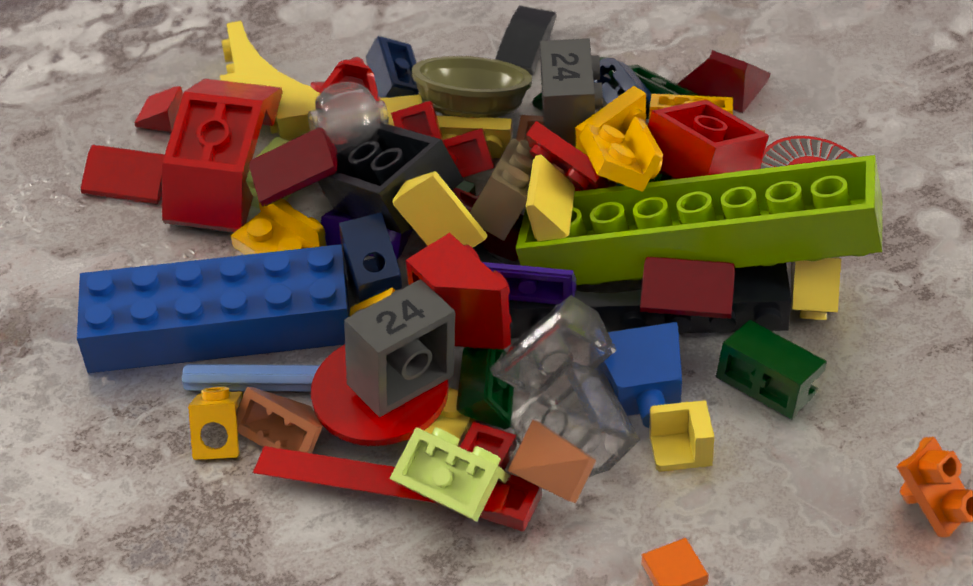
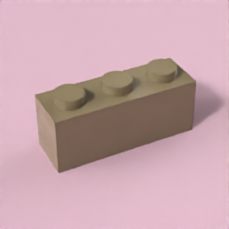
M514 138L510 140L470 211V214L485 231L503 241L506 239L527 201L532 164L535 158L530 154L529 151L532 148L529 147L526 140H520V142Z

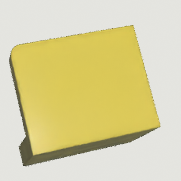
M706 400L656 405L650 408L649 437L657 471L713 466L714 433Z

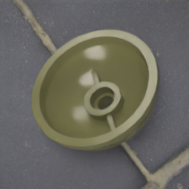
M472 56L434 57L422 60L412 67V78L416 82L419 91L418 95H421L423 103L432 101L435 111L445 116L496 118L511 114L520 107L526 91L532 85V76L525 69L508 62Z

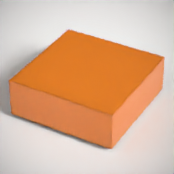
M686 537L642 554L641 564L654 586L708 585V573Z

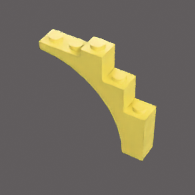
M242 21L226 23L229 39L221 41L225 62L233 63L226 64L227 74L219 75L220 80L282 88L283 94L274 126H270L271 134L279 133L281 138L291 141L318 127H322L329 93L326 95L321 94L310 86L302 84L276 70L259 55L248 40ZM421 95L381 98L379 105H371L370 102L365 125L370 120L394 126L391 113L423 103ZM339 115L333 119L331 128L336 135V140L345 141L346 137L354 133L355 123L351 117Z

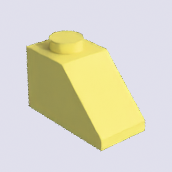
M833 257L824 258L819 261L791 262V309L800 310V318L827 320V312L838 313L841 258Z

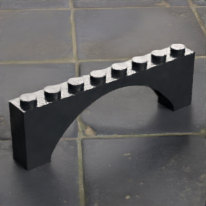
M481 244L473 247L480 261L504 264L491 255ZM778 263L773 266L759 265L735 268L731 319L640 312L642 289L614 293L575 290L573 306L509 300V313L512 319L510 324L511 339L592 337L593 334L677 322L679 335L688 333L736 332L749 320L770 331H788L792 302L786 263Z

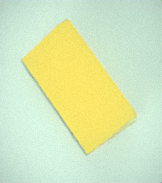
M536 155L535 159H533L526 201V210L534 238L537 239V242L569 236L575 187L572 182L542 155Z
M436 171L406 180L393 198V205L427 246L448 233H451L463 245L468 244L472 248L483 242L488 236Z

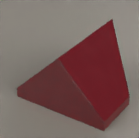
M712 50L710 57L677 84L697 93L698 96L732 97L733 110L743 113L767 83L771 73L747 62Z

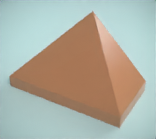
M254 387L246 388L236 413L238 433L261 447L268 446L312 453L323 428L312 406Z
M532 420L508 471L567 501L576 503L597 460L541 422Z

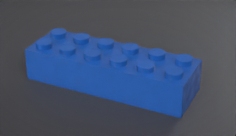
M342 244L80 273L77 341L87 373L345 345L344 319L350 317Z

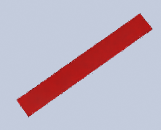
M264 446L252 472L254 474L436 503L392 481L390 476L395 469L394 466ZM496 483L483 511L501 514L511 485Z

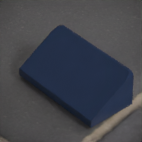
M377 36L366 55V62L374 73L378 96L380 98L418 95L419 91L416 82L412 78V67L417 62L411 44Z

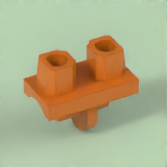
M924 437L919 442L917 450L897 466L905 481L899 493L906 503L919 504L938 537H949L961 523L973 521V490L965 489L959 479L962 464L954 451H943L935 437Z

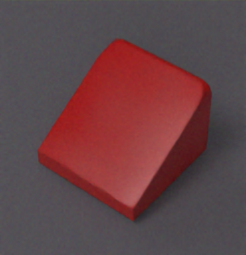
M175 86L149 96L134 122L135 127L172 132L183 96L182 87Z

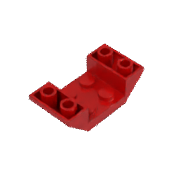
M203 79L184 91L162 162V221L165 224L226 232H236L246 224L253 200V195L246 182L250 169L249 163L253 158L262 125L274 126L283 94L281 87Z

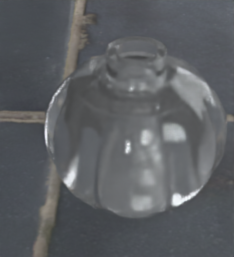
M351 81L335 83L325 88L315 100L316 110L308 111L310 131L322 127L335 145L337 152L344 157H349V154L363 143L369 141L378 142L380 138V124L389 123L385 102L383 100L376 101L368 88Z

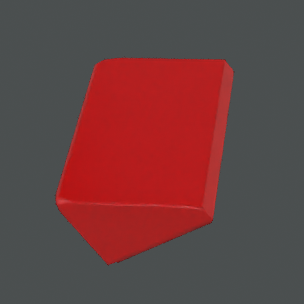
M92 145L86 160L80 187L81 193L158 204L162 197V162L164 154Z

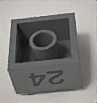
M590 38L540 41L543 125L576 148L575 127L595 114V111L603 108L602 82L594 83V80H600L599 55H591Z
M421 279L403 289L396 290L390 296L365 309L358 310L352 316L344 319L347 385L379 417L454 376L455 310Z

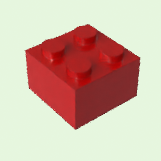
M708 100L652 110L648 123V128L663 153L662 166L659 173L676 179L759 169L769 138L768 134Z

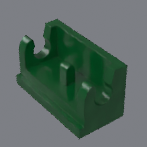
M749 320L722 343L716 378L793 420L797 416L798 411L818 391V388L813 386L812 383L825 371L827 361Z

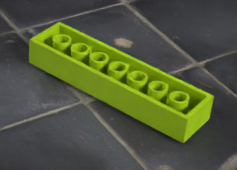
M870 155L648 182L643 192L625 185L575 191L569 236L537 242L525 208L516 252L521 266L573 270L576 277V285H597L603 282L629 279L642 280L646 257L733 263L735 268L759 265L773 266L778 263L805 260L819 261L824 258L842 256L859 257L870 253L882 252L883 198L876 156Z

